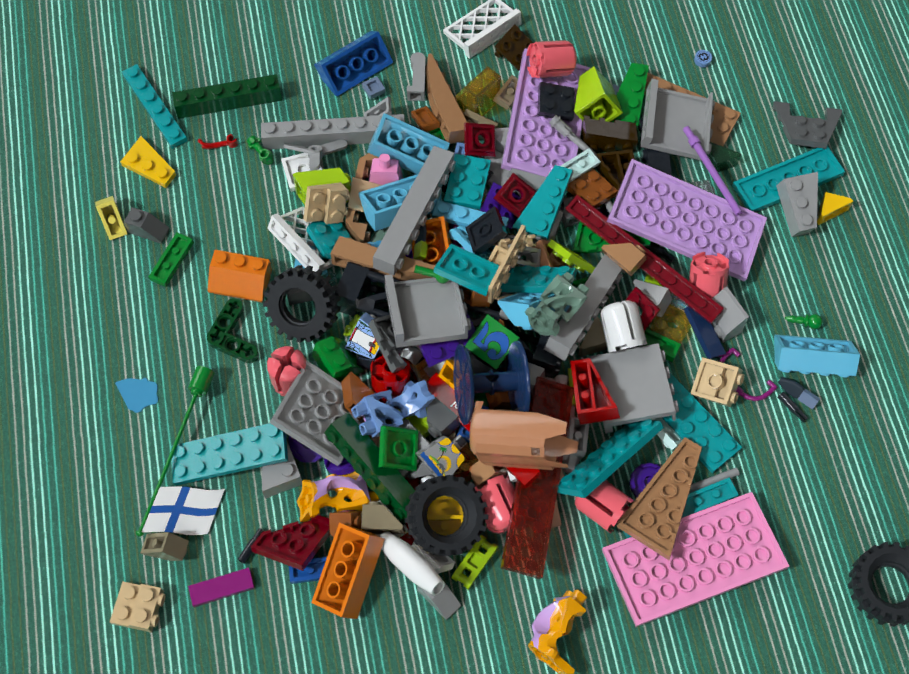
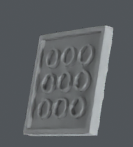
M306 360L305 370L303 368L300 369L301 373L297 375L269 423L338 466L344 457L336 446L328 440L324 432L332 422L347 412L359 425L364 419L362 418L359 421L345 408L341 382Z

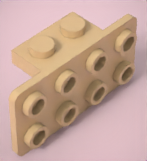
M523 224L510 248L506 250L496 245L488 259L500 265L488 288V302L491 304L494 299L497 300L502 291L500 288L503 283H507L511 267L514 268L516 266L519 252H523L527 242L525 240L528 233H526V226Z

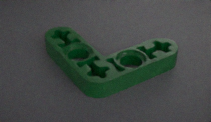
M231 298L226 302L209 330L207 341L216 350L243 362L254 363L259 357L256 346L230 335L244 311L241 300ZM238 305V309L235 308L232 312L231 306L235 307ZM224 319L231 321L227 327H222L220 323ZM218 334H219L220 340H215V341L213 342V339H212V338H213V337L216 338V337L218 336ZM231 342L238 344L235 350L227 348ZM252 350L253 355L247 357L244 351L249 353Z

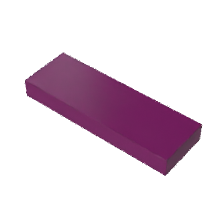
M248 567L190 585L188 589L192 606L197 607L255 589L250 568Z

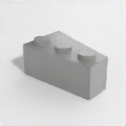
M818 172L783 179L776 187L791 237L808 234L817 228Z
M288 442V461L262 467V493L265 499L302 485V479Z

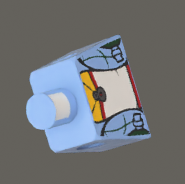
M365 312L360 317L345 349L374 359L381 350L368 325L374 318Z

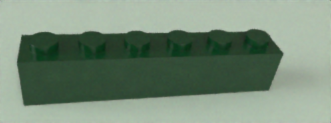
M277 74L172 92L174 108L178 119L282 101Z
M347 412L332 422L324 434L336 446L341 455L353 466L355 472L365 480L368 487L376 493L381 502L388 507L394 517L402 525L406 524L407 511H405V507L409 504V496L415 492L414 488L397 469L379 467L378 446L368 435L363 436L361 434L359 424Z

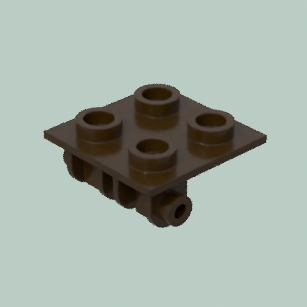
M514 24L494 46L496 48L495 56L498 58L504 56L519 71L523 51L525 48L528 49L530 43L533 42Z

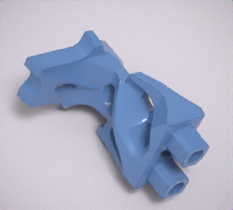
M423 380L416 384L409 381L404 386L402 394L393 399L391 390L364 397L351 409L355 418L363 417L365 421L359 425L361 434L363 436L371 435L372 439L380 436L381 426L399 427L403 424L402 419L415 415L418 418L427 417L426 407L435 397L428 391L426 381ZM385 398L387 401L384 404L379 399ZM385 420H391L392 424L385 423Z

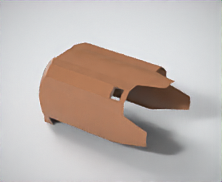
M484 401L475 402V409L470 424V448L481 463L489 466L543 470L568 468L567 464L556 462V457L577 453L578 442L561 436L566 434L567 422L535 412L481 409Z

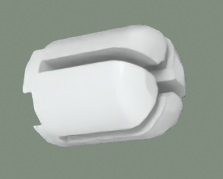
M629 300L616 302L605 306L601 310L600 318L609 353L647 344L639 308L635 302Z

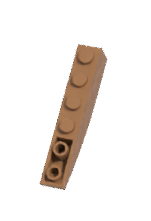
M430 53L426 62V89L432 113L440 123L439 128L446 142L450 144L463 142L464 123L467 122L464 112L458 106L457 98L453 96L450 85L445 81L444 73L440 71L437 60Z
M339 236L331 251L333 265L346 268L347 263L350 262L383 275H390L373 268V256L378 249L377 247L355 241L352 238ZM405 256L401 270L398 269L393 278L402 281L432 278L414 273L415 265L433 270L436 265Z

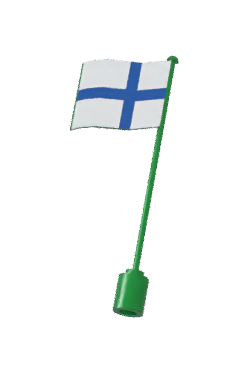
M197 366L188 389L191 391L190 394L193 395V398L140 528L136 531V535L139 537L143 536L144 533L159 532L202 536L207 535L225 489L204 490L183 486L161 487L196 398L207 395L215 372L207 367Z

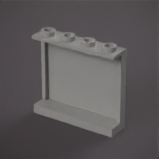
M651 79L646 89L640 147L701 160L695 149L691 148L688 143L689 139L683 131L684 127L689 126L694 135L700 139V145L705 153L709 155L712 144H709L713 134L711 125L714 120L712 111L715 106L713 92L709 94L708 98H702L659 88V80Z
M392 274L385 275V290L396 348L467 339L468 330H471L470 319L466 318L467 306L466 303H462L464 294L463 289H459L460 284L451 280L442 284L434 277L394 282Z
M659 343L589 357L619 411L620 419L603 421L605 433L613 432L612 426L672 415L673 421L676 420V413L679 412L677 400L673 401L672 398L674 388L672 383H668L670 372L668 367H664L663 362H666L664 350L660 351Z

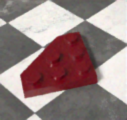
M317 515L310 517V521L300 524L299 521L282 526L283 529L271 532V530L264 531L252 544V552L304 571L331 535L329 519Z

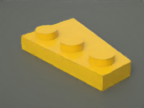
M142 136L139 137L120 161L123 167L164 188H167L176 176V172Z

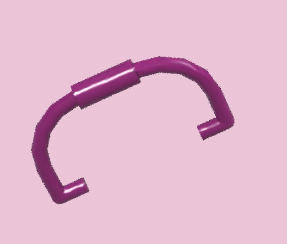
M732 347L719 362L724 363L732 353L737 357L741 354ZM769 379L767 384L771 388L761 396L748 395L739 386L736 392L738 396H742L747 400L760 401L770 396L777 389V386Z

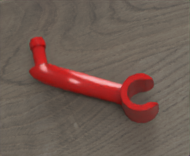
M229 134L225 141L204 143L202 139H198V143L202 145L203 149H214L223 146L235 148L238 145V140L232 141L234 136Z

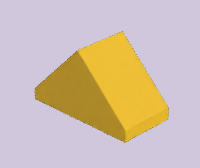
M825 192L820 203L817 224L820 225L848 211L853 203L852 198Z

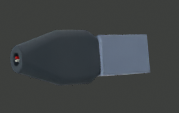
M781 377L778 381V384L786 393L794 398H798L800 402L812 410L820 400L819 397L804 389L796 381Z

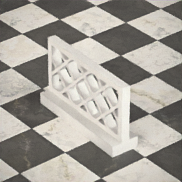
M488 0L443 29V33L465 51V55L470 59L502 38L514 24L517 27L522 24L521 11L517 8L511 9L501 0ZM494 3H496V4L499 6V8H489V7H490L491 5H493ZM486 13V16H477V14ZM489 13H498V16H488V15H489ZM501 13H508L505 16H500ZM473 21V25H464V23ZM476 21H485V25L475 24ZM488 21H496L492 25H487ZM460 30V33H451V31ZM463 30H472V33H462V32H463ZM475 30H483L478 34L474 33ZM461 39H469L464 43L461 41Z
M304 207L281 216L278 213L272 215L268 225L269 231L304 268L313 266L312 271L316 272L319 269L324 271L334 266L331 259H328L327 263L321 259L322 256L317 248L312 250L308 246H315L312 240L307 239L308 233L306 229L312 222L306 223L304 219L297 218L299 214L304 216ZM285 220L293 222V226L288 225ZM296 223L306 225L305 229L296 227ZM297 233L305 234V237L302 238Z

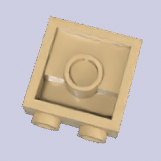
M342 183L307 186L303 217L305 222L324 221L326 224L343 222V218L348 213L345 205L346 201L350 199L349 190Z
M702 357L690 394L731 407L732 403L735 404L738 399L737 387L742 385L744 381L743 370L736 366Z
M123 581L110 623L152 633L153 627H156L159 621V607H162L165 601L164 591L162 588L155 586L138 585Z

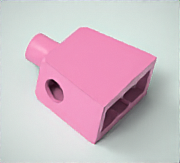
M381 154L379 158L372 159L369 182L384 185L403 179L399 160L390 159L388 154Z

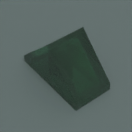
M709 142V144H712V148L707 156L717 172L737 166L741 153Z

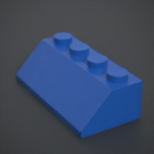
M370 31L315 63L314 66L322 81L335 96H338L392 64L393 60L379 32Z

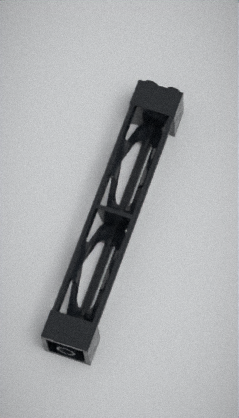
M348 262L337 286L338 289L335 291V296H340L341 298L337 302V306H341L340 312L350 316L359 315L360 312H366L377 317L390 315L389 312L380 310L389 308L388 301L378 303L387 300L386 290L371 284V279L385 283V275ZM393 278L394 282H400V281H402V280ZM369 291L376 293V295L367 297ZM466 303L467 310L481 314L479 319L469 316L474 327H479L487 314L497 321L500 319L505 321L507 328L520 337L518 341L523 345L529 363L544 368L545 377L554 378V375L559 374L562 359L544 350L551 335H541L540 338H536L513 330L514 324L510 319H502L499 311L486 307L470 306ZM523 341L537 345L534 356Z

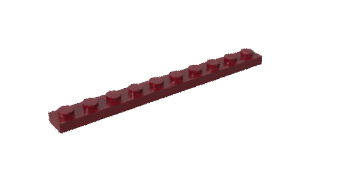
M576 195L565 208L569 214L609 245L632 243L634 246L639 245L643 248L647 260L639 268L660 285L668 288L669 292L710 324L723 312L724 308L620 227L608 223L607 217L580 196Z

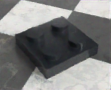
M540 82L538 85V116L553 118L557 115L561 117V120L572 121L574 118V88Z
M495 206L465 227L473 253L478 256L508 235L501 214Z

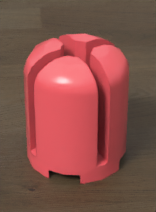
M569 41L530 43L527 49L526 56H530V67H527L532 78L568 76L575 69L577 62L576 50Z
M706 252L697 253L692 257L689 282L712 299L723 288L727 287L729 259L720 253H717V256L705 255Z
M284 346L274 350L271 353L272 358L269 357L267 361V371L275 391L281 396L286 395L297 375L301 373L300 369L303 368L305 370L306 358L303 353L298 349L294 350V347Z
M503 475L491 478L479 490L476 486V491H481L483 494L481 496L482 501L487 504V507H484L485 514H488L485 524L489 531L497 534L505 533L506 530L515 529L523 522L525 510L509 476L506 479Z
M606 480L587 497H575L576 508L609 533L614 531L611 527L615 526L629 509V502H634L633 499Z

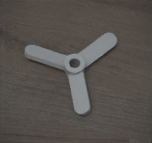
M340 139L323 145H312L308 148L284 143V148L308 153L310 158L309 168L313 171L321 168V158L324 155L346 149L347 141Z

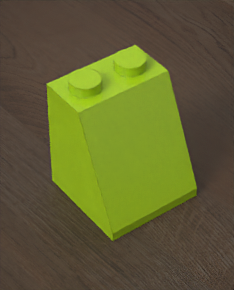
M593 66L579 77L574 112L582 121L584 115H587L590 119L599 120V118H605V121L610 122L623 112L613 86Z
M341 168L304 171L292 174L296 194L304 206L307 186L342 183L350 193L351 179Z

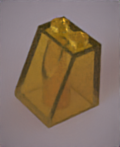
M487 66L455 96L460 109L463 112L468 109L484 116L497 104L493 99L500 90L501 76Z

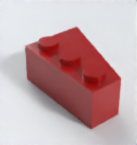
M591 359L570 361L580 425L620 419L618 407L611 398Z

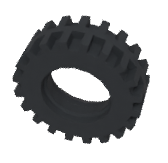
M298 265L295 268L287 269L268 284L269 289L264 293V296L268 298L263 302V307H268L265 316L271 317L273 321L270 323L271 327L276 325L279 328L277 332L279 335L285 333L287 334L286 339L292 340L295 337L299 343L305 339L307 342H310L322 336L338 320L336 315L341 311V306H337V302L341 298L340 296H335L334 293L338 289L337 286L330 285L329 281L331 278L329 276L326 278L321 276L322 270L312 271L313 266L303 268L302 265ZM291 289H302L312 297L315 302L316 313L311 320L301 321L290 314L285 299Z
M453 475L434 477L418 485L415 488L416 491L409 496V504L405 507V511H407L405 523H408L409 530L407 531L409 535H412L415 539L413 542L416 545H420L423 548L422 550L438 556L463 554L462 552L472 549V545L481 540L480 535L486 530V526H484L485 519H488V514H485L484 507H487V504L481 499L483 495L481 491H476L475 485L472 482L468 483L465 481V478L454 477ZM441 496L452 497L458 501L463 511V522L460 528L450 535L436 533L432 530L427 520V511L430 504Z
M883 542L879 546L874 545L852 565L853 570L849 572L851 582L848 584V588L853 589L854 593L851 595L852 601L857 599L860 604L857 607L858 610L864 609L868 613L866 617L870 620L873 617L878 619L877 624L890 623L891 627H895L898 624L906 625L909 623V593L907 598L901 603L892 604L885 602L874 591L872 577L877 569L892 567L904 575L909 586V546L907 545L905 548H902L899 542H894L892 545H888V542Z

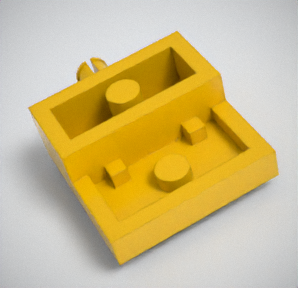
M438 497L432 501L428 508V524L433 531L440 535L453 534L460 528L463 522L462 507L452 497Z

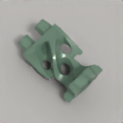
M569 272L562 276L558 274L540 296L541 302L536 308L531 306L526 309L525 314L528 316L531 327L541 335H553L556 337L560 329L557 323L558 319L561 317L566 323L569 322L586 301L589 288L584 284H580L575 288L571 284L575 278ZM550 293H554L556 295L555 297L548 298V295ZM567 305L571 306V311L568 313L564 311Z

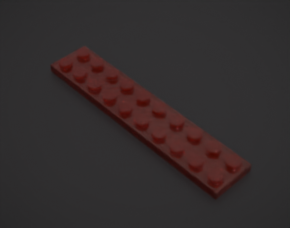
M538 376L533 389L529 412L540 413L567 422L566 434L561 435L567 437L574 387ZM563 456L556 457V462L562 463ZM554 468L553 470L538 469L541 475L527 488L518 480L516 481L501 569L537 579L543 578L561 468Z

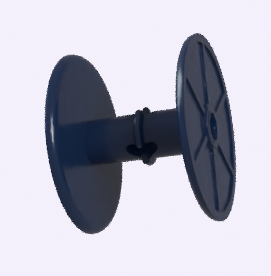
M514 341L510 345L505 372L488 370L487 373L473 374L470 356L466 347L462 344L457 345L453 365L454 393L459 418L464 425L469 424L472 419L474 394L489 393L492 396L495 392H508L512 411H529L530 373L527 356L520 341ZM486 375H495V378L489 381L486 379Z

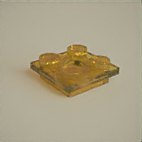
M669 304L662 317L657 316L649 330L681 344L692 326L684 311ZM673 322L677 327L670 328L667 323Z

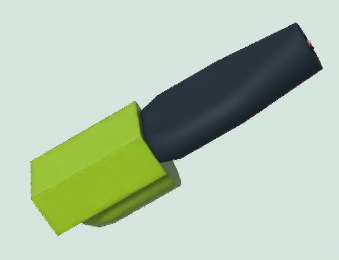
M426 224L420 227L419 236L415 241V260H423L427 256L428 244L425 242L427 235Z

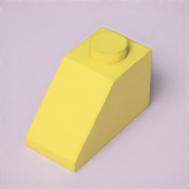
M113 196L96 201L95 205L109 240L126 235L127 231Z

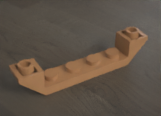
M370 153L361 157L358 162L355 178L362 180L368 178L372 159L379 157ZM348 208L346 216L347 231L355 241L361 243L369 242L371 232L368 231L367 224L359 223L360 214H358V211Z

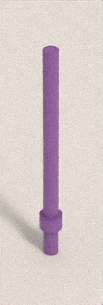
M689 126L684 127L683 131L689 139L688 143L691 148H694L735 215H740L742 210L700 145V139L694 135Z

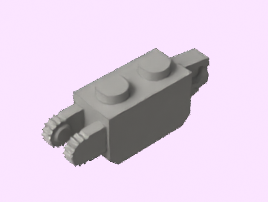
M569 405L566 410L564 422H567L566 434L561 436L578 442L577 453L559 456L563 460V464L568 465V468H563V472L568 474L574 470L575 466L579 464L580 459L585 456L589 423L580 425L578 415L574 417L575 406Z

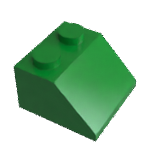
M331 336L316 342L312 356L320 369L339 382L350 372L355 375L364 372V368L357 365V358L354 353L345 349L346 341Z

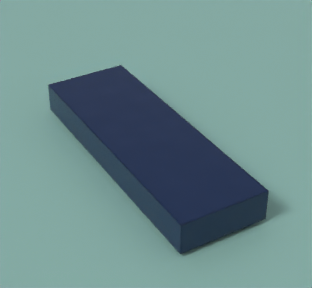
M686 307L684 312L707 359L712 360L723 357L726 352L712 324L690 307Z

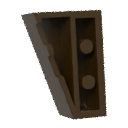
M584 115L581 140L595 153L631 149L636 151L638 143L636 123L615 120L613 123L605 121V118L594 120Z
M632 149L596 155L600 160L596 169L618 191L632 159L635 160Z

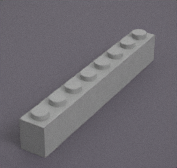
M404 114L390 115L405 122ZM382 116L261 123L263 148L267 150L287 149L284 148V143L309 147L312 145H323L340 139L347 141V145L367 144L371 142Z
M433 146L373 256V268L394 276L398 269L401 270L405 255H409L413 240H417L420 227L426 223V215L428 212H432L434 200L440 197L442 185H446L449 172H453L456 161H454L453 152Z
M605 254L584 284L589 288L586 301L569 322L566 323L563 318L558 324L560 327L559 333L556 337L551 335L544 350L564 361L569 354L573 356L578 347L576 343L582 342L586 335L584 330L589 331L594 322L591 319L598 317L601 311L599 307L605 306L609 298L607 295L611 296L616 287L614 283L619 284L623 276L621 272L626 273ZM571 306L568 308L566 313L571 311Z

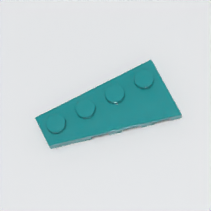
M555 165L513 225V229L519 231L523 224L526 226V233L535 234L537 237L548 240L572 178L573 170Z

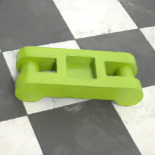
M483 535L480 536L481 540L473 545V548L468 552L451 577L456 582L460 581L463 583V587L468 590L499 548L496 544L486 541L487 538ZM481 547L487 550L485 555L479 551ZM465 569L471 572L469 577L463 574Z

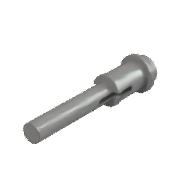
M555 115L549 122L551 128L554 127L564 138L567 136L582 151L590 148L571 131L572 128L563 122L560 116Z

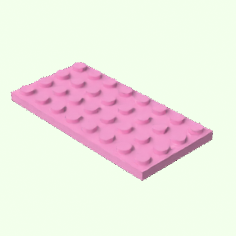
M752 492L683 517L670 560H667L633 537L602 548V552L636 627L789 567Z

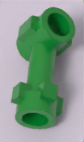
M249 137L247 140L248 147L251 150L255 149L259 153V159L263 164H272L274 161L272 152L260 145L262 141L258 137Z

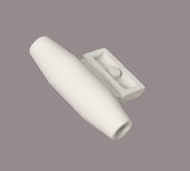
M389 531L384 532L380 536L385 539L382 546L383 552L391 563L407 578L433 596L443 590L445 583L439 576V573L453 569L455 564L449 556L433 555V553L422 550L423 548L414 542L411 546Z

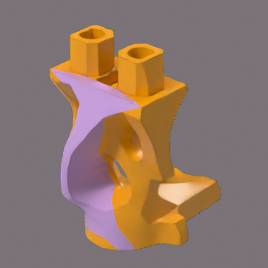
M355 471L345 475L331 474L325 479L314 482L306 479L302 481V491L297 499L300 509V522L309 521L310 517L317 516L319 509L325 506L335 507L337 512L345 510L362 511L363 504H369L372 501L377 502L379 498L374 491L368 492L367 488L369 487L367 483ZM330 490H334L337 495L330 497L328 493ZM349 498L351 502H346L344 499Z
M568 590L563 597L554 598L551 604L541 610L532 624L534 635L528 644L529 649L535 654L537 659L546 663L558 674H574L575 669L559 655L556 641L559 637L571 632L574 617L582 616L586 612L582 604L587 597L579 590H574V592Z

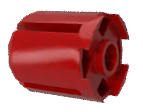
M383 354L374 362L372 360L370 366L372 390L375 393L387 391L389 387H392V399L400 396L404 386L410 381L409 361L407 362L403 358L407 366L403 370L392 373L389 372V367ZM385 398L379 399L384 404L387 401Z

